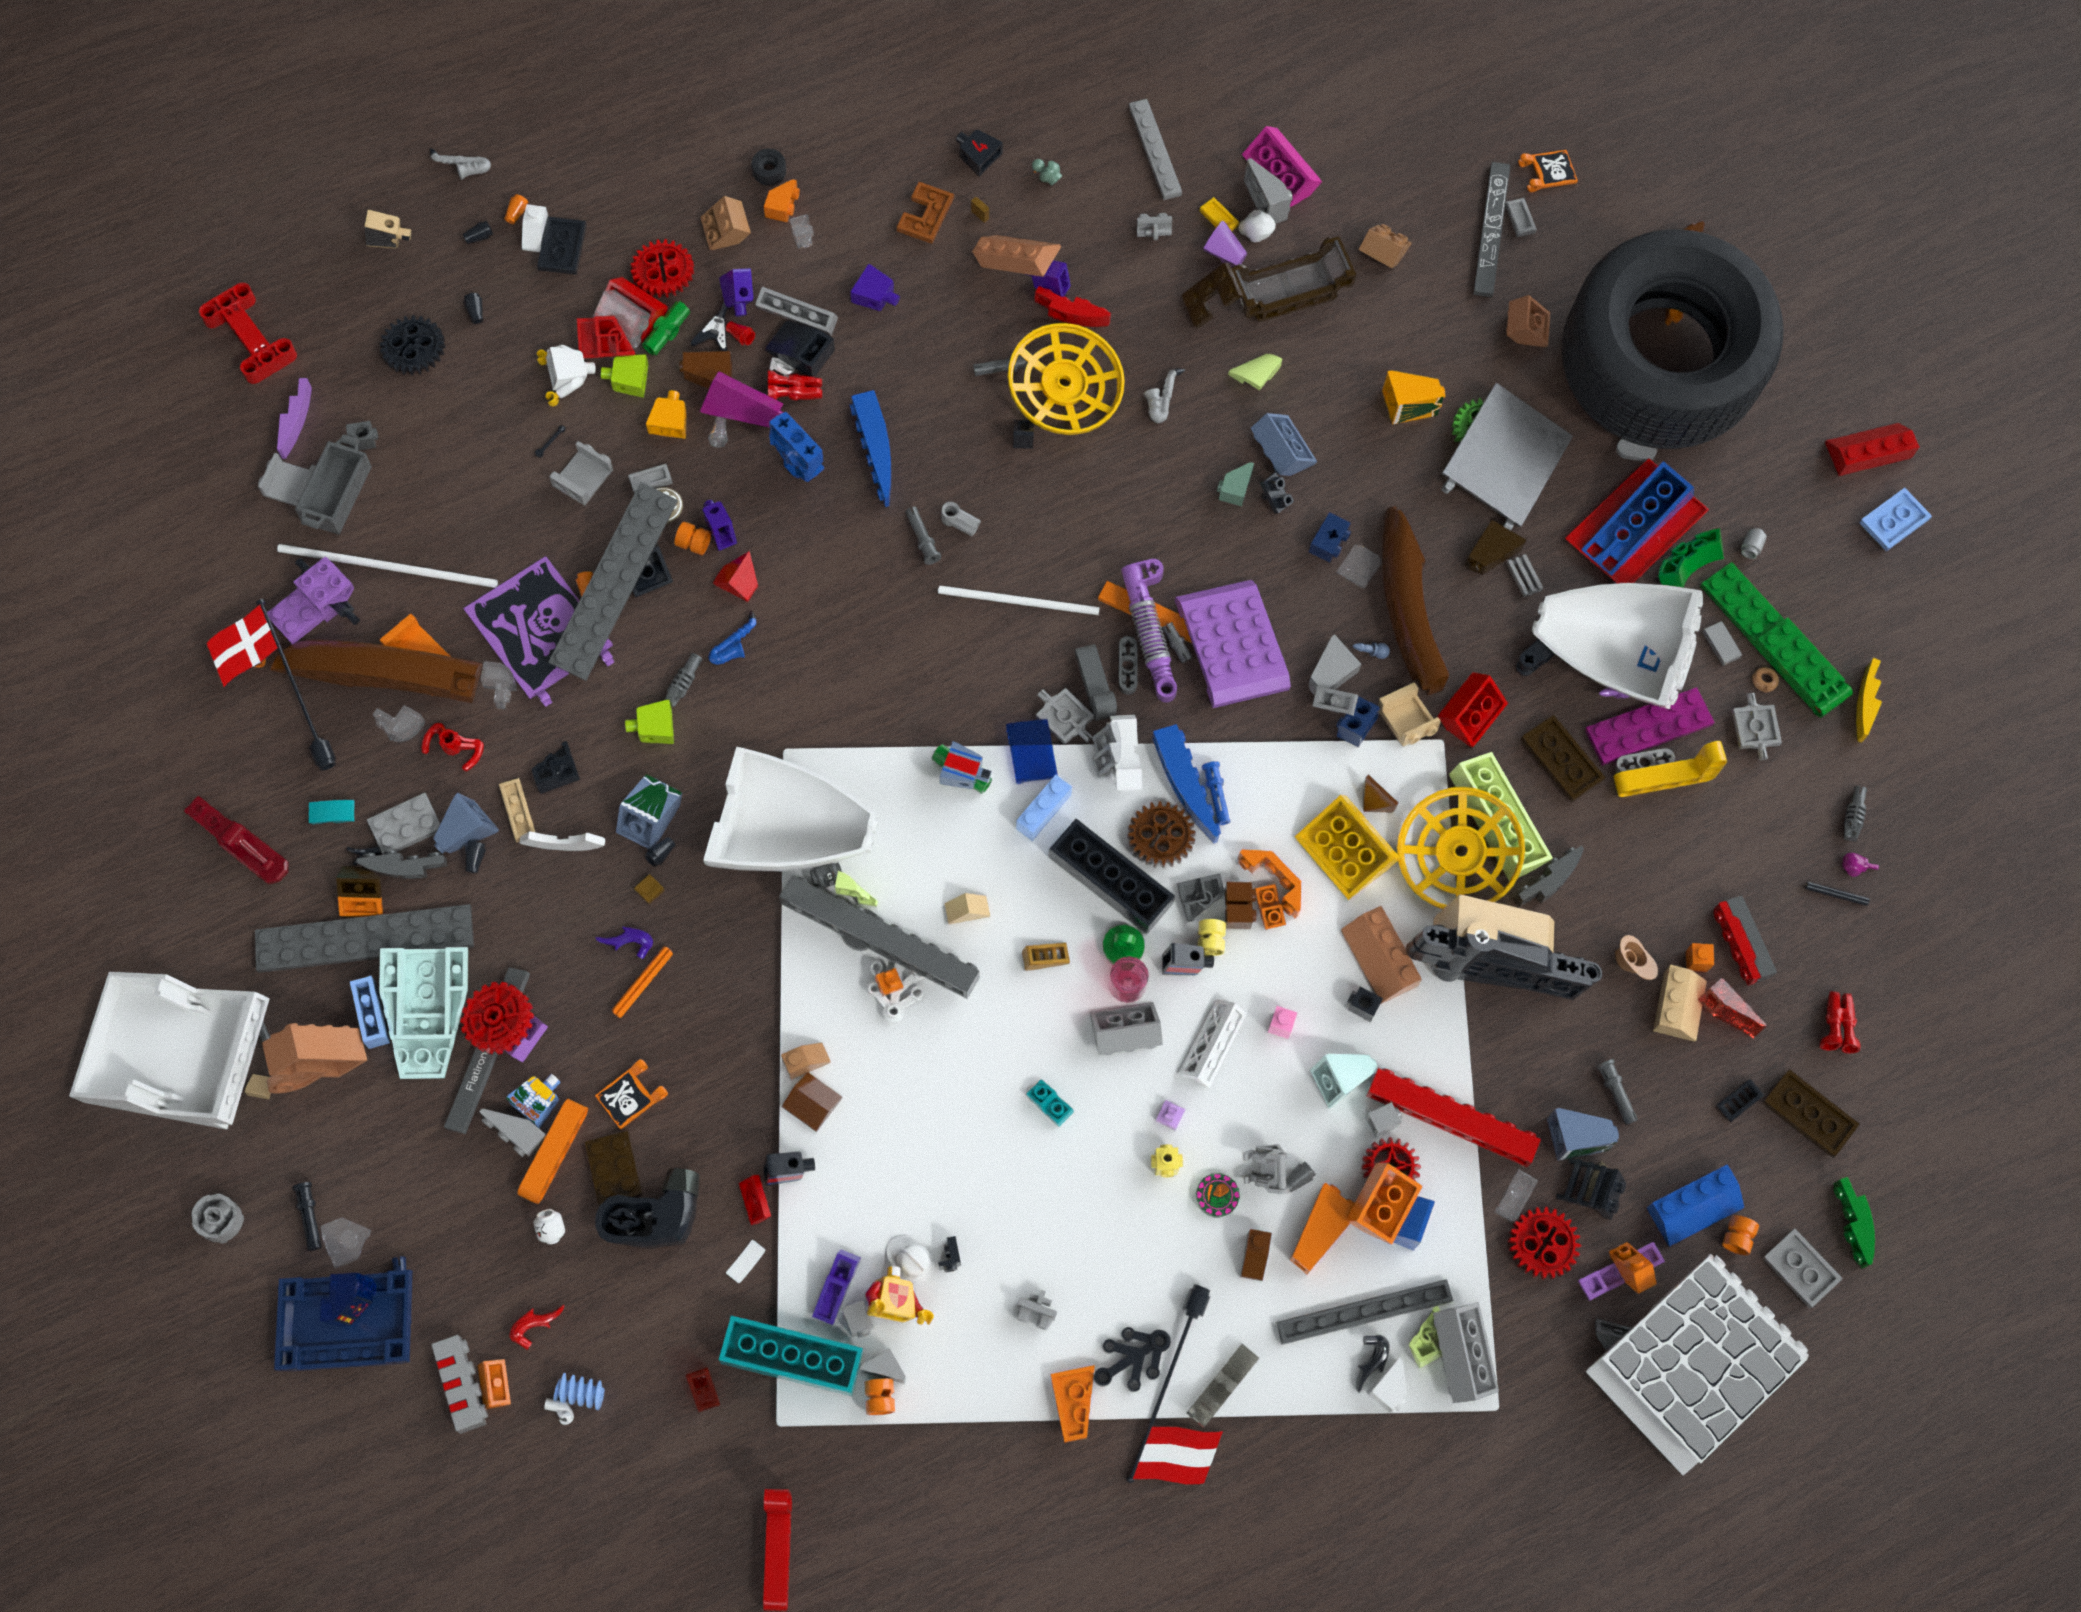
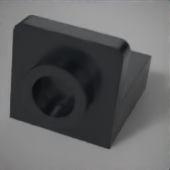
M956 1236L948 1237V1244L944 1245L946 1258L951 1257V1260L938 1262L939 1270H944L945 1273L958 1270L957 1267L961 1266Z

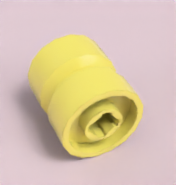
M1217 919L1199 921L1198 935L1201 937L1198 938L1197 946L1204 948V955L1219 956L1224 954L1225 940L1222 938L1226 935V923Z

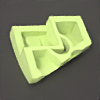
M1264 354L1231 369L1228 375L1242 384L1246 381L1260 390L1279 370L1282 358L1272 354Z
M838 871L835 884L836 894L857 897L858 904L877 907L878 901L849 875Z
M1438 1306L1432 1309L1427 1320L1409 1343V1348L1419 1368L1442 1357L1433 1316L1434 1312L1440 1311Z

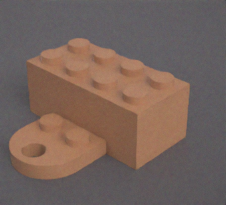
M297 1023L286 1025L284 1030L270 1035L269 1039L262 1042L269 1075L271 1076L266 1081L270 1093L278 1094L296 1091L310 1085L321 1077H341L367 1061L360 1029L350 1028L349 1026L333 1027L332 1025H325L319 1027L315 1026V1024L298 1026Z

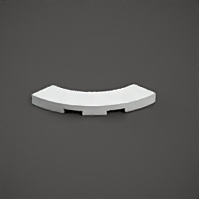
M530 831L520 837V844L543 849L583 851L604 846L605 838L585 833L560 840L557 839V836Z

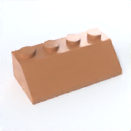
M995 235L981 237L972 252L981 267L1044 277L1061 246L1060 244Z
M1382 906L1362 914L1341 929L1374 993L1383 998L1381 1004L1419 986L1422 978L1411 958L1407 955L1404 945Z

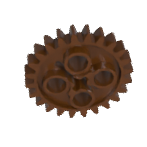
M1159 801L1157 807L1151 802L1150 809L1142 806L1143 813L1136 811L1135 815L1137 818L1132 817L1131 823L1133 825L1128 826L1130 833H1128L1127 838L1133 839L1129 842V847L1135 846L1132 853H1140L1138 860L1145 857L1146 865L1152 861L1154 868H1156L1158 863H1161L1162 868H1165L1166 863L1173 867L1174 860L1180 864L1181 856L1187 858L1188 853L1186 851L1192 852L1193 847L1190 844H1195V839L1192 837L1195 836L1196 831L1191 830L1194 828V823H1188L1191 816L1184 817V809L1178 812L1177 804L1170 808V802H1167L1166 806H1162L1161 801ZM1163 818L1166 822L1160 824L1155 819ZM1171 822H1174V824L1167 829L1168 825ZM1166 830L1165 836L1161 835L1157 840L1158 833L1162 834ZM1178 831L1182 836L1174 837L1171 832ZM1149 832L1152 837L1144 838L1141 834ZM1155 842V845L1150 848L1149 845ZM1163 845L1167 847L1168 850L1165 852H1161L1157 849V847Z

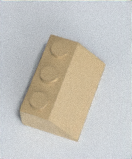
M1670 965L1664 971L1653 1031L1695 1042L1707 981L1690 969Z

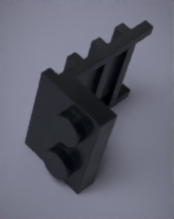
M1570 1158L1569 1163L1575 1165L1565 1195L1557 1194L1556 1198L1599 1210L1603 1218L1612 1220L1613 1215L1619 1209L1618 1200L1620 1194H1623L1626 1188V1181L1619 1169H1610L1604 1165L1599 1166L1592 1162L1587 1163L1581 1159ZM1585 1167L1587 1170L1577 1199L1572 1198L1581 1168ZM1594 1170L1600 1171L1590 1201L1586 1202L1584 1198Z

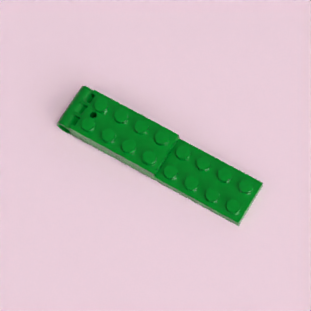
M1732 562L1700 585L1703 591L1804 700L1817 717L1822 718L1853 695L1852 688L1844 682L1843 676L1789 618L1784 619Z

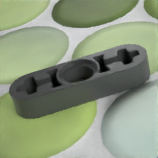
M1126 636L1120 640L1118 649L1119 690L1123 694L1130 695L1137 689V641L1133 637ZM1126 643L1130 644V655H1126ZM1125 661H1130L1134 667L1126 670L1122 664ZM1126 676H1130V684H1132L1130 688H1126Z

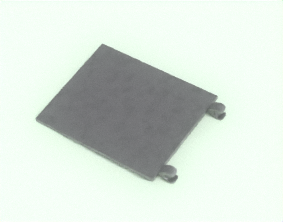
M1495 383L1442 472V475L1448 479L1441 488V491L1448 494L1457 484L1505 517L1506 520L1502 525L1503 527L1511 530L1515 524L1520 528L1573 436Z

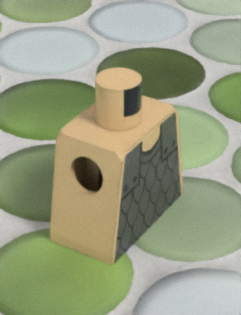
M368 210L365 222L366 246L398 248L399 239L410 241L411 229L400 228V218Z

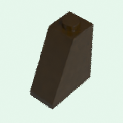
M1491 520L1469 555L1465 566L1471 571L1483 575L1521 552L1527 539Z

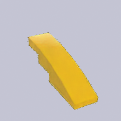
M1875 658L1866 667L1857 700V739L1861 743L1868 736L1882 701L1875 698L1882 682L1874 678L1881 662Z

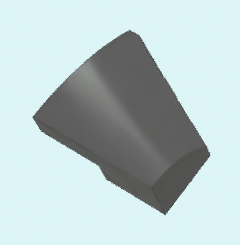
M1220 873L1176 883L1188 922L1195 920L1199 914L1208 909L1212 903L1225 894Z

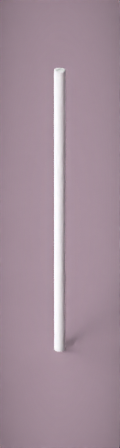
M279 544L277 548L278 552L318 559L326 556L330 561L496 588L498 585V580L283 544Z

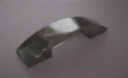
M1241 1344L1186 1414L1204 1428L1259 1360V1357L1245 1345Z

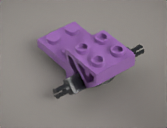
M326 556L314 566H308L302 558L297 559L295 564L302 570L301 576L293 581L297 589L267 612L271 623L291 644L296 643L323 620L328 622L337 614L341 617H347L353 625L360 622V619L353 613L354 608L348 602L354 590L352 583Z

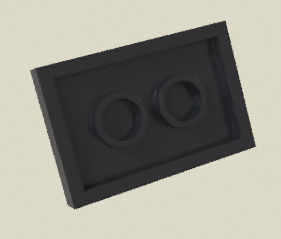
M547 217L537 264L539 271L577 275L587 227L586 221Z

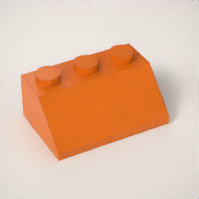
M1376 1163L1346 1221L1364 1233L1392 1245L1423 1186L1388 1163Z

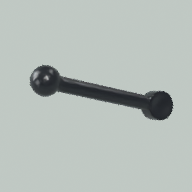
M560 425L558 431L541 449L535 451L538 458L543 457L544 451L560 433L565 432V426Z

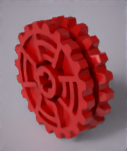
M492 982L490 987L485 984L480 992L474 991V997L472 999L468 998L466 1001L468 1006L462 1009L464 1017L460 1018V1022L464 1024L461 1030L464 1034H467L465 1038L482 1052L486 1050V1053L491 1055L494 1051L498 1055L503 1054L504 1050L510 1052L512 1051V1046H519L521 1044L520 1040L528 1036L527 1029H531L533 1025L530 1023V1020L534 1018V1014L530 1012L533 1006L531 1003H527L529 998L512 984L508 987L506 982H501L500 985L497 982Z

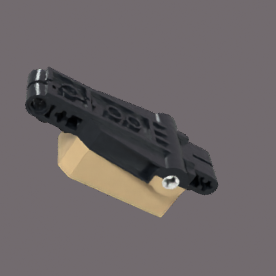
M1461 894L1434 917L1433 925L1426 926L1406 945V953L1411 959L1431 964V969H1433L1435 975L1446 982L1458 979L1526 989L1574 1000L1602 978V970L1598 964L1586 961L1582 957L1573 958L1565 956L1564 953H1553L1554 920L1549 915Z

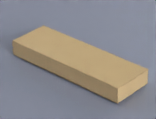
M517 778L499 784L516 843L520 842L522 835L530 831L535 832L520 779Z

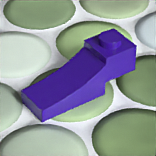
M842 1249L837 1253L812 1317L831 1325L835 1323L861 1257Z

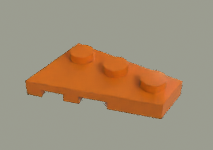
M1095 1365L1050 1375L1064 1443L1087 1438Z

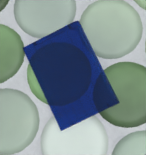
M1048 719L1006 724L1016 784L1049 780L1055 775L1058 776Z

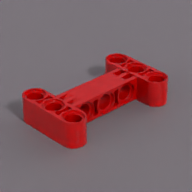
M239 283L204 303L199 308V314L208 328H216L225 322L228 323L251 355L241 363L240 369L248 383L256 384L292 363L296 359L297 353L292 342L287 338L278 339L272 344L268 343L245 312V310L255 304L256 298L247 283Z

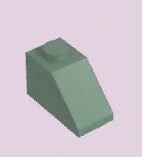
M1250 462L1226 473L1224 481L1220 480L1217 492H1220L1219 500L1242 506L1254 463Z

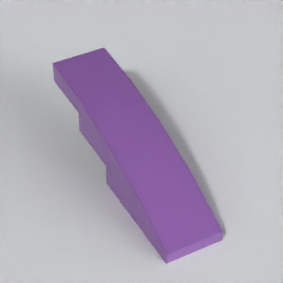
M299 378L298 396H290L288 414H280L277 450L282 459H286L305 422L312 390L307 378Z

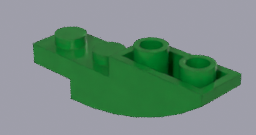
M1845 1177L1833 1184L1834 1193L1844 1207L1843 1214L1845 1218L1850 1221V1224L1843 1227L1844 1237L1851 1244L1855 1262L1863 1269L1873 1263L1875 1252L1874 1223L1866 1196L1857 1197L1849 1178Z

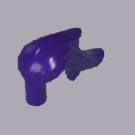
M622 926L624 932L619 936L611 938L595 937L597 941L605 945L615 946L616 951L624 944L636 942L641 945L637 956L642 959L645 958L653 945V939L647 932Z

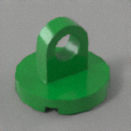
M1118 925L1111 928L1105 934L1102 943L1105 957L1110 963L1118 967L1134 965L1142 958L1145 950L1142 934L1136 928L1129 925Z

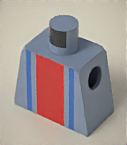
M953 741L940 774V784L973 789L977 779L988 783L992 771L981 768L983 757L980 754Z

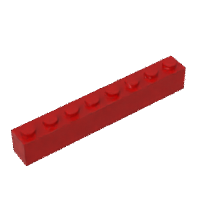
M1378 1068L1366 1097L1384 1105L1392 1102L1394 1108L1397 1107L1404 1114L1525 1167H1529L1541 1141L1540 1138L1536 1137L1535 1133L1528 1130L1521 1131L1514 1124L1507 1121H1498L1490 1113L1484 1112L1482 1114L1475 1111V1108L1469 1104H1459L1455 1102L1453 1097L1448 1095L1441 1096L1430 1087L1418 1086L1410 1078L1395 1076V1073L1389 1069Z

